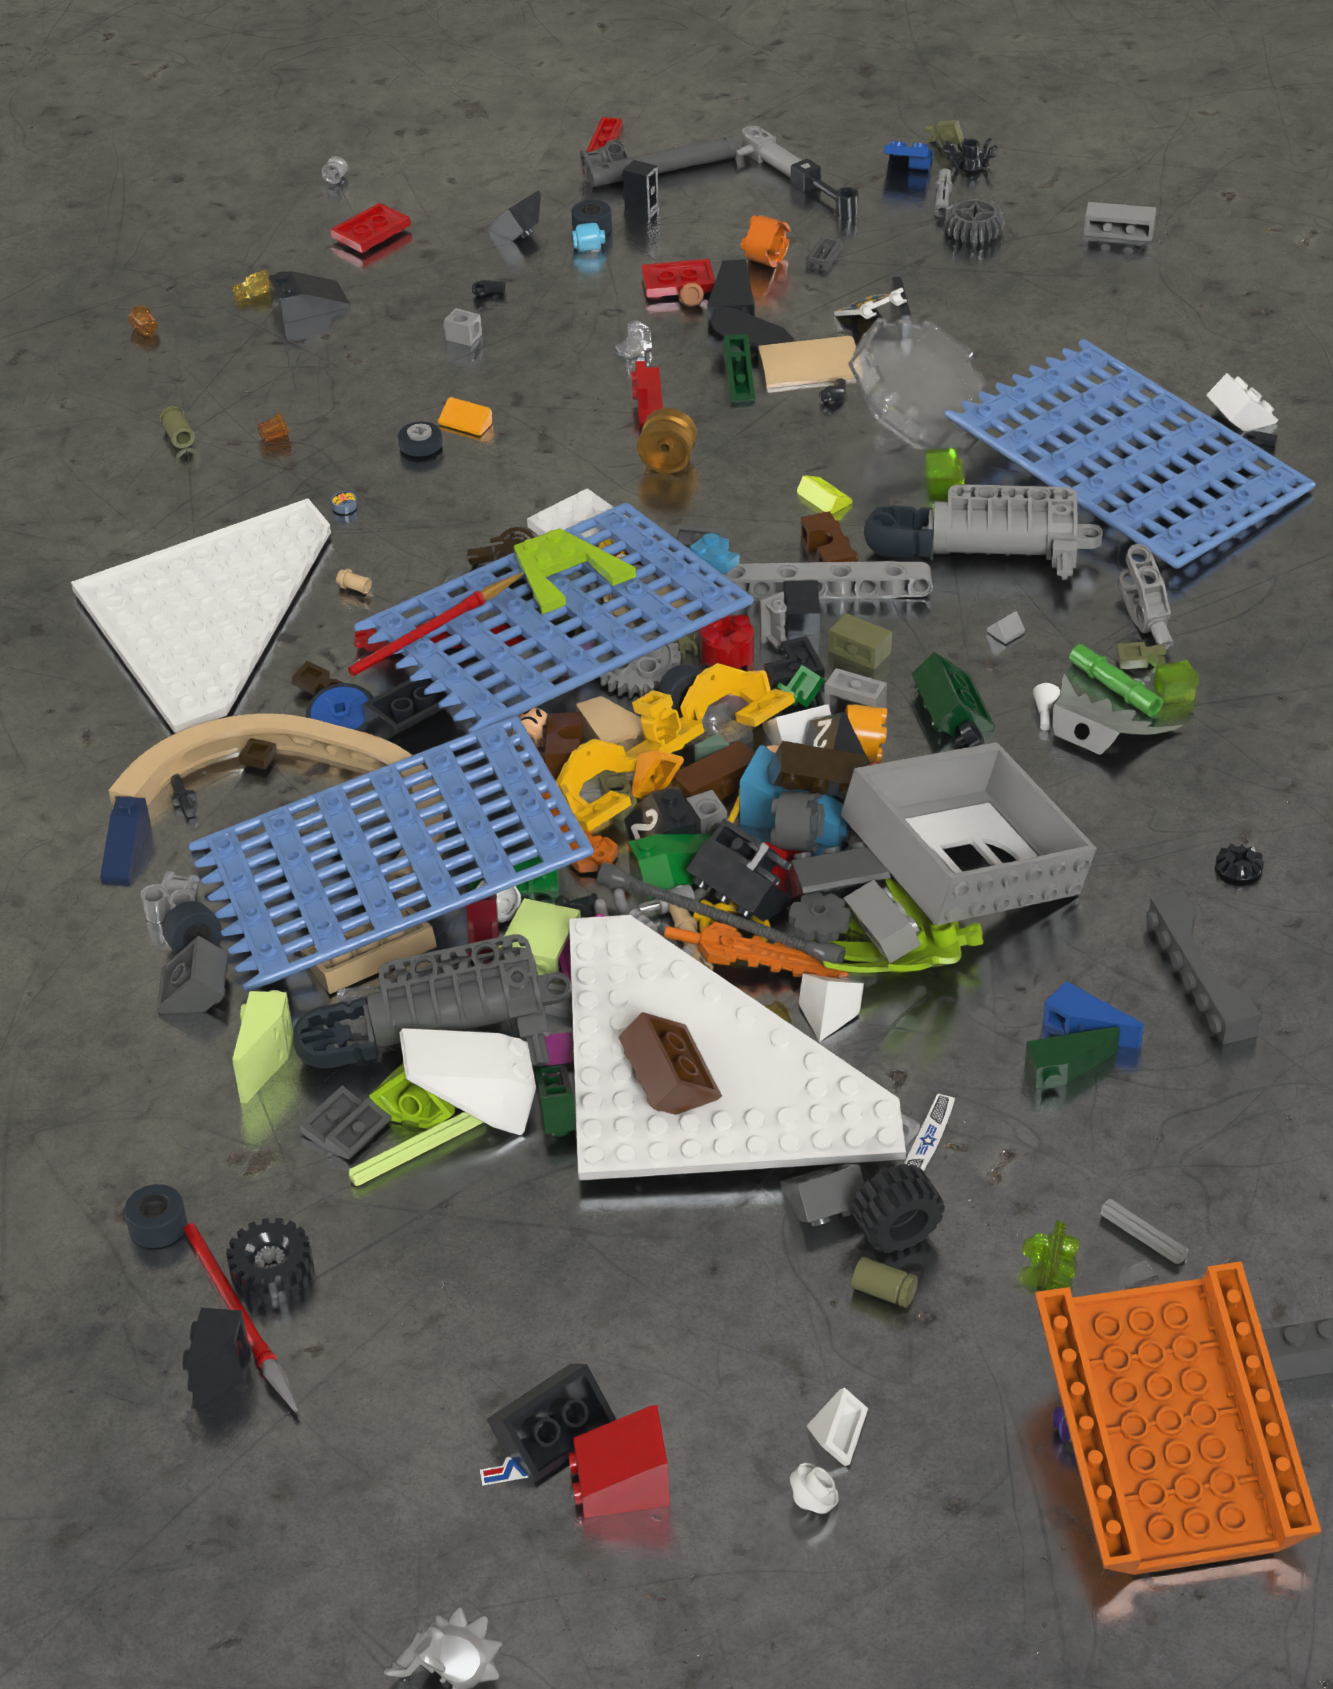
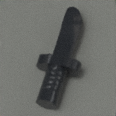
M174 774L171 778V785L176 795L171 797L174 806H182L187 817H193L196 814V809L192 802L196 800L197 795L194 790H186L180 775Z

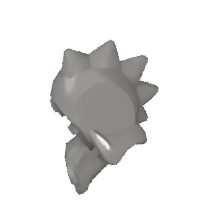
M458 1607L448 1619L437 1615L434 1622L430 1623L421 1633L417 1632L411 1644L391 1663L390 1667L384 1668V1674L390 1677L405 1678L410 1676L419 1665H422L431 1673L436 1671L441 1676L439 1681L444 1684L447 1680L453 1685L452 1689H470L478 1683L499 1679V1673L493 1660L501 1649L502 1642L485 1637L488 1624L486 1616H481L468 1622L463 1609Z

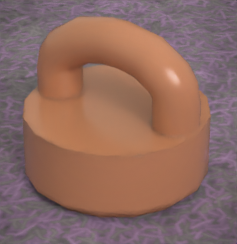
M688 283L680 290L679 301L687 307H695L700 304L704 296L701 286L696 283Z

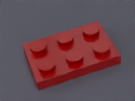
M378 203L330 229L332 238L362 253L411 226L410 217L382 203Z
M710 259L641 265L647 297L679 296L682 287L688 283L698 284L705 294L711 292L715 284Z

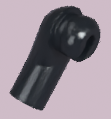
M476 281L472 285V293L477 297H483L492 292L505 293L506 284L503 281Z
M838 378L835 380L834 385L827 386L824 390H821L819 392L821 401L827 403L829 401L838 402L842 400L845 395L846 381Z
M1253 430L1244 433L1242 437L1256 446L1267 445L1275 447L1278 435Z

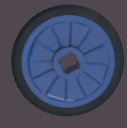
M334 684L322 689L310 700L306 708L305 717L365 732L367 726L363 704L374 697L367 689L356 684Z

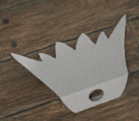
M1065 674L1062 679L1060 697L1054 703L1053 708L1054 734L1099 755L1110 747L1119 733L1157 734L1177 729L1183 725L1149 727L1148 725L1152 722L1132 721L1136 714L1135 710L1112 711V704L1109 699L1091 703L1087 694H1082L1078 697ZM1079 723H1084L1089 727L1090 734L1085 740H1080L1075 736L1074 729Z

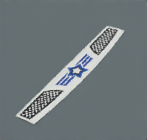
M937 1094L904 1164L907 1166L911 1164L916 1165L923 1171L925 1170L943 1135L955 1098Z

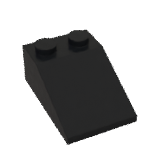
M282 271L268 276L271 300L283 323L351 308L350 302L336 280L293 271Z

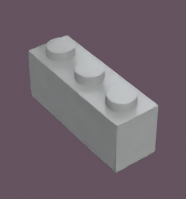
M1088 202L1084 236L1152 242L1157 208Z
M872 880L843 898L855 922L889 963L921 945L916 935L920 931L918 925L911 915L907 917L903 906L899 901L895 902L887 887L881 888L875 880Z

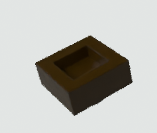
M250 738L239 754L240 764L266 769L277 753L276 743Z

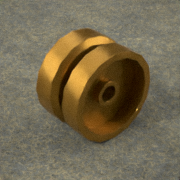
M672 408L655 410L647 416L637 442V453L641 461L654 471L669 474L678 472L688 464L697 440V428L693 420L684 412Z

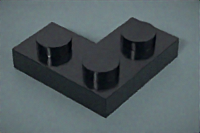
M807 636L782 641L781 651L786 659L764 664V671L767 673L768 680L773 689L777 688L779 683L787 686L801 665L820 677H825V668Z

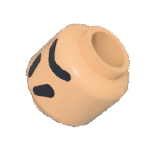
M535 707L518 715L535 746L541 747V739L543 738L542 726L547 725L548 714L542 709Z

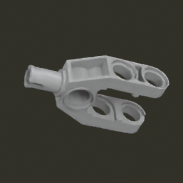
M1142 544L1132 545L1126 555L1128 568L1120 573L1117 582L1118 588L1129 615L1142 633L1151 632L1156 645H1165V649L1168 650L1174 646V641L1167 628L1171 612L1165 584L1150 549ZM1135 553L1144 556L1145 561L1137 562L1131 555ZM1143 575L1151 576L1154 579V583L1147 584ZM1131 576L1135 584H1127L1124 581V577ZM1139 598V603L1135 605L1132 600Z

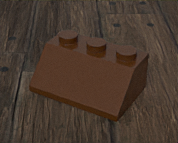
M641 1012L620 1034L619 1040L624 1048V1054L630 1060L636 1072V1079L642 1085L647 1095V1101L654 1110L677 1115L717 1101L722 1097L686 1024Z

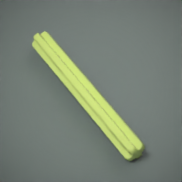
M463 1111L350 1168L348 1171L349 1178L355 1186H360L484 1122Z

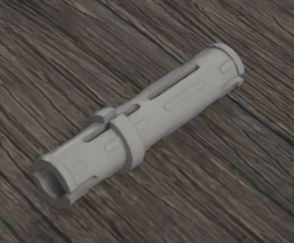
M946 168L938 172V180L935 183L937 194L934 213L940 218L944 217L947 206H949L950 193L953 188L951 182L952 172Z

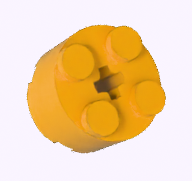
M854 704L846 705L845 712L869 762H878L880 764L882 748L879 745L885 744L887 727H881V725H885L887 708Z

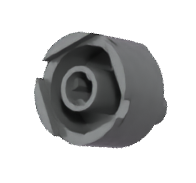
M783 791L779 798L773 799L771 811L772 815L776 816L775 828H772L771 831L772 845H777L781 850L817 852L821 844L815 843L817 837H823L825 818L824 804H819L817 799L822 798L820 793Z

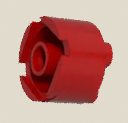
M728 615L700 629V660L703 665L705 663L710 668L719 663L740 670L741 667L747 665L748 668L753 663L754 629L748 616Z

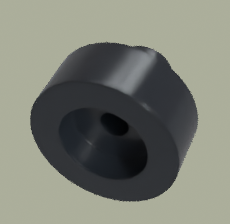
M969 719L959 725L961 735L955 738V742L960 748L966 744L974 747L984 743L982 733L972 720Z

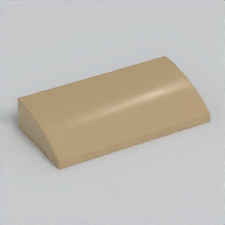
M852 335L758 346V363L767 389L830 382L838 378L844 380L862 378L859 357Z
M411 907L400 911L403 918L416 913ZM424 922L311 967L310 970L329 994L379 973L380 968L388 961L419 955L437 947L433 928L428 922ZM369 923L343 934L345 939L348 940L374 930V928ZM315 945L300 952L302 957H306L316 953L317 950Z

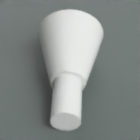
M1042 683L1033 689V696L1040 715V729L1047 731L1051 729V716L1053 715L1054 703L1059 699L1060 689L1051 683Z

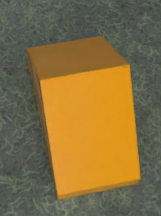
M660 750L638 754L631 792L632 796L644 800L651 792L666 789L684 762L683 757Z

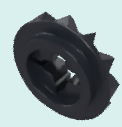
M1230 843L1228 848H1221L1216 856L1218 870L1223 875L1236 880L1253 879L1262 872L1264 867L1262 853L1255 852L1254 846L1244 847L1243 843L1240 846Z

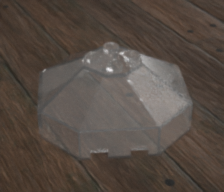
M877 318L862 336L848 363L874 421L914 450L969 451L979 440L944 416L946 409L960 414L966 412L961 405L963 400L977 405L983 403L978 395L980 391L984 392L988 385L981 371H974L970 363L974 359L971 350L932 321H923L920 325H914L913 320L897 319L893 324H889L886 318Z

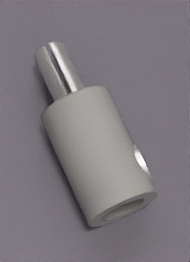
M690 884L679 885L668 890L695 900ZM655 899L638 904V910L642 914L658 910L661 915L669 912V903Z

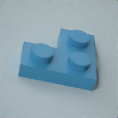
M705 534L689 547L691 551L719 572L728 573L739 564V554L729 552L728 550L729 539L719 537L717 534Z

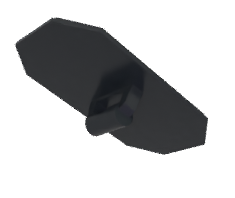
M732 307L716 308L713 311L710 324L718 333L723 336L748 334L749 348L754 347L758 349V346L794 342V338L783 327Z

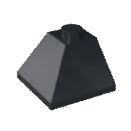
M539 190L506 210L487 226L488 229L512 241L520 236L524 239L534 232L532 228L539 223L541 202Z

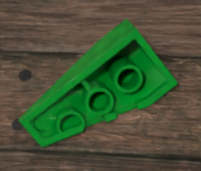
M655 834L628 842L629 867L637 880L664 890L673 889L679 885L694 884L692 882L694 876L686 871L704 842L709 841L713 834ZM644 894L647 902L655 900L653 897Z

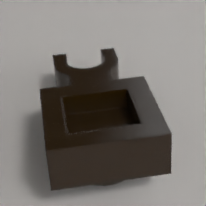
M306 661L292 676V685L314 696L328 686L343 683L337 679H330V671L309 661Z

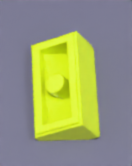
M805 475L802 477L797 489L799 495L822 511H830L831 514L849 506L853 502L849 496L821 477Z

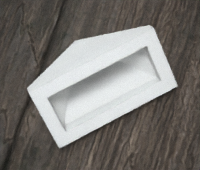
M842 1388L806 1427L826 1451L841 1464L847 1466L850 1465L868 1408L846 1388Z

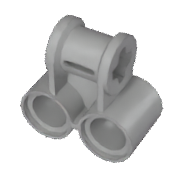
M167 871L161 885L152 884L143 888L140 896L146 920L150 923H162L172 908L184 902H196L195 899L199 891L198 876L190 875L186 877L175 875L173 871Z

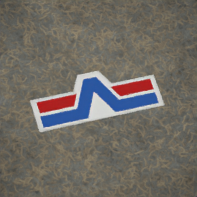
M510 1457L505 1459L503 1466L480 1470L482 1485L528 1477Z

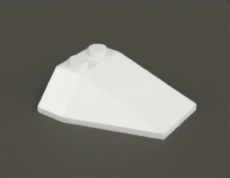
M402 1028L399 1034L407 1080L494 1128L517 1135L524 1133L536 1090L528 1042L501 1033Z

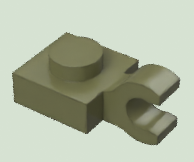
M1145 642L1117 644L1120 669L1148 668V662L1154 667L1166 666L1165 657H1157L1158 655H1166L1165 645L1158 644L1145 647Z

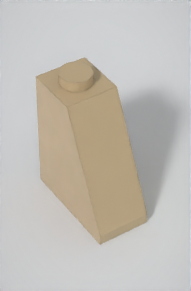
M599 696L576 704V712L581 711L584 736L588 741L597 739L623 746L625 752L646 740L640 723V717L610 700Z

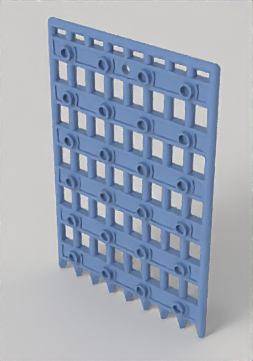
M1085 339L1080 340L1078 343L1083 349L1079 353L1063 348L1062 353L1067 358L1064 361L1047 356L1046 362L1051 367L1047 370L1030 365L1029 370L1034 375L1031 378L1014 374L1012 379L1017 384L1014 387L997 382L995 387L1001 394L994 396L980 391L978 396L983 403L977 405L963 400L961 405L966 412L960 414L948 409L944 412V416L1049 486L1071 488L1059 480L1064 476L1078 483V485L1071 489L1077 493V504L1137 544L1145 545L1152 554L1176 569L1198 558L1315 487L1313 480ZM1110 366L1120 373L1113 376L1102 368ZM1093 374L1104 382L1097 385L1086 377ZM1077 383L1087 391L1080 393L1070 387V385ZM1145 388L1155 394L1156 397L1150 399L1139 391ZM1061 392L1069 397L1070 400L1063 402L1053 394ZM1129 397L1141 405L1134 408L1123 400ZM1043 400L1054 408L1047 411L1036 403ZM1113 406L1124 414L1118 417L1106 409ZM1026 409L1037 417L1030 420L1019 412ZM1184 412L1195 420L1188 423L1177 416V414ZM1097 415L1108 423L1101 426L1090 418ZM1009 418L1020 426L1012 429L1002 421ZM1168 421L1179 429L1172 432L1160 423ZM1080 424L1091 432L1084 435L1073 427ZM992 427L1003 435L996 439L985 430ZM1150 429L1162 438L1155 441L1144 434V432ZM1063 433L1074 441L1067 444L1056 436ZM1221 435L1233 444L1227 447L1214 438ZM1135 439L1146 447L1139 450L1129 444L1128 441ZM1046 442L1056 448L1057 451L1049 453L1039 445ZM1204 444L1217 453L1210 456L1198 447ZM1118 448L1129 456L1121 459L1110 451ZM1029 451L1040 458V460L1033 463L1022 456V454ZM1188 453L1199 460L1200 463L1193 465L1182 458V456ZM1101 457L1112 464V466L1105 469L1093 460ZM1259 459L1272 468L1265 471L1253 462ZM1172 463L1184 472L1178 475L1165 466ZM1083 466L1096 475L1088 478L1078 472L1077 469ZM1243 468L1256 478L1248 480L1237 473V471ZM1155 472L1168 481L1160 484L1148 475ZM1227 478L1240 487L1233 490L1220 481ZM1139 482L1149 488L1150 491L1144 494L1133 487L1132 484ZM1210 487L1223 495V497L1217 500L1204 492V490ZM1122 491L1134 500L1126 503L1115 496V494ZM1281 493L1284 494V495H1282V496L1279 497V498L1276 497V496H1278V495L1281 494ZM1194 497L1207 506L1199 509L1187 500ZM1105 501L1117 510L1109 513L1097 504ZM1267 503L1264 507H1260L1262 504ZM1177 506L1190 516L1183 519L1170 510ZM1249 512L1251 513V514L1248 515L1247 517H1244L1245 514H1247V513H1249ZM1160 516L1173 524V526L1166 529L1155 522L1154 519ZM1232 522L1235 523V524L1231 525L1230 527H1227L1228 524H1230V523H1232ZM1143 526L1156 535L1149 539L1136 529ZM1215 532L1218 533V534L1214 535L1213 537L1210 536L1211 534H1213V533H1215ZM1198 542L1201 543V544L1197 545L1196 547L1193 546L1194 544H1196V543H1198ZM1181 552L1184 553V554L1180 555L1179 557H1176L1177 554H1179V553H1181Z
M623 503L565 529V531L593 546L607 539L613 540L615 543L601 550L611 555L625 550L629 555L620 558V560L630 565L639 561L645 566L636 570L635 578L613 586L586 561L546 577L565 595L566 605L540 614L535 610L540 607L536 603L535 598L524 601L521 598L533 592L528 583L512 590L507 587L494 598L486 600L483 606L465 612L392 655L400 653L404 655L395 664L396 669L412 666L418 668L410 676L411 682L425 679L433 681L424 689L425 695L439 692L448 694L438 703L439 708L458 704L462 707L453 716L454 721L470 718L476 719L477 722L468 729V732L472 733L510 717L518 716L751 605L754 601L753 597L632 505ZM595 527L600 530V532L586 538L581 535V533ZM513 552L359 621L354 625V630L358 632L374 628L377 632L367 639L368 644L384 641L391 643L416 629L415 626L429 621L458 605L465 598L472 595L473 592L481 591L486 586L521 573L522 570L515 557V553ZM506 567L513 570L498 578L492 574ZM579 570L586 573L572 581L566 578V576ZM523 573V575L517 579L519 580L523 578L525 581H527L525 573ZM653 573L660 577L647 584L640 581ZM593 582L601 585L587 593L580 589ZM668 585L675 588V590L662 596L655 593V591ZM463 586L468 590L453 598L448 595V593ZM610 593L616 597L602 605L595 601ZM684 597L691 601L678 608H674L671 603ZM625 605L631 609L617 617L610 613ZM417 607L423 610L407 619L401 615ZM699 609L707 613L692 621L686 617ZM491 610L497 614L482 622L476 619V617ZM565 614L572 618L557 626L550 622ZM639 618L646 621V623L634 629L626 626V624ZM504 623H508L511 628L498 634H493L490 631ZM580 626L587 630L572 638L565 634ZM655 630L663 634L648 642L641 638ZM445 631L451 635L436 643L430 640V638ZM519 635L526 639L511 647L504 643ZM594 639H598L602 643L587 651L580 647ZM460 643L465 647V649L450 656L443 652ZM535 647L541 651L525 660L519 656ZM610 651L617 655L602 664L596 660V658ZM474 656L480 660L464 669L458 665ZM549 660L556 664L540 673L534 668ZM488 669L495 673L480 681H476L473 676ZM564 673L572 677L557 685H553L549 681ZM504 681L510 686L493 695L487 690ZM519 694L525 699L508 708L502 703Z
M517 716L510 717L194 840L188 845L190 851L211 849V852L194 863L196 868L217 865L218 867L201 879L202 885L224 882L225 884L207 896L208 901L231 900V903L217 911L214 915L217 919L232 916L238 917V920L221 931V935L229 936L243 933L245 935L243 939L227 949L228 953L235 954L249 951L252 953L250 957L234 967L235 971L259 970V974L242 985V989L245 992L256 990L590 857L594 853L593 846L523 723ZM513 729L515 735L508 737L506 731ZM478 742L479 749L455 758L454 751ZM522 744L524 750L517 752L515 746ZM484 758L489 763L466 773H463L461 767ZM531 760L533 766L526 768L523 762ZM425 763L427 769L401 778L400 772ZM492 774H495L497 780L474 789L469 784ZM540 776L542 782L535 784L532 778ZM433 779L435 785L409 794L408 788ZM372 784L374 790L347 799V793ZM504 790L506 796L480 805L478 799ZM549 792L551 798L544 800L541 794ZM442 796L443 801L421 810H417L415 806L433 797ZM377 800L380 801L381 806L355 816L354 809ZM318 805L320 811L293 820L291 815ZM507 807H513L515 812L489 822L486 817ZM558 808L560 814L553 817L550 810ZM447 811L452 816L427 827L423 822ZM387 816L389 822L370 830L362 831V825ZM323 821L328 826L302 837L298 832ZM520 822L524 829L498 838L495 834L497 831ZM567 824L570 831L562 833L559 827ZM262 826L265 827L266 832L239 842L237 838L241 834ZM454 828H458L460 834L435 844L431 838ZM395 832L397 839L370 848L368 842ZM333 837L334 844L311 853L307 852L306 847ZM528 839L533 844V846L507 855L504 851L505 848ZM576 841L579 848L572 850L569 844ZM270 842L273 846L272 849L246 858L244 852ZM464 844L467 845L468 851L442 860L441 853ZM403 849L404 856L378 865L376 859ZM338 854L341 855V861L315 870L313 866L317 862ZM537 856L540 857L542 863L517 873L515 872L513 866ZM275 859L279 860L280 865L255 875L251 872L252 868ZM475 861L477 868L451 878L448 871ZM409 866L412 867L413 873L390 882H386L384 876ZM345 871H348L350 877L323 887L320 882ZM285 875L287 882L262 892L259 891V885ZM484 878L487 884L462 895L457 890L459 887ZM417 883L422 888V890L396 900L392 895L394 892ZM356 888L357 895L330 905L328 898ZM293 893L295 899L267 909L264 904ZM426 900L428 901L429 908L403 918L401 910ZM362 905L364 906L366 912L338 922L336 915ZM300 910L301 917L276 927L273 926L272 920ZM369 923L374 928V930L348 940L345 939L343 934ZM307 927L310 934L281 945L279 938ZM315 945L316 953L291 963L288 962L286 956Z

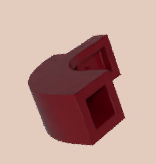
M497 894L466 906L468 944L499 937ZM483 949L478 953V955L494 951L491 949Z

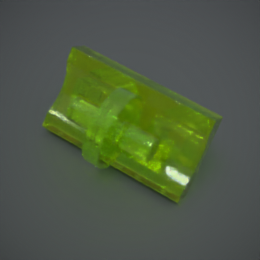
M1059 1220L1055 1222L1052 1234L1044 1236L1042 1233H1036L1034 1237L1027 1238L1023 1243L1022 1250L1024 1255L1030 1258L1032 1264H1040L1036 1285L1045 1289L1051 1281L1067 1286L1075 1274L1076 1266L1061 1260V1257L1072 1261L1079 1249L1080 1240L1065 1234L1066 1223Z

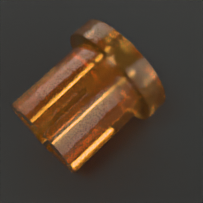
M136 306L129 313V323L133 327L138 328L145 336L152 335L157 331L158 322L151 316V312L146 306Z
M279 412L274 414L273 418L257 425L259 434L265 443L279 436L285 437L289 435L288 426Z

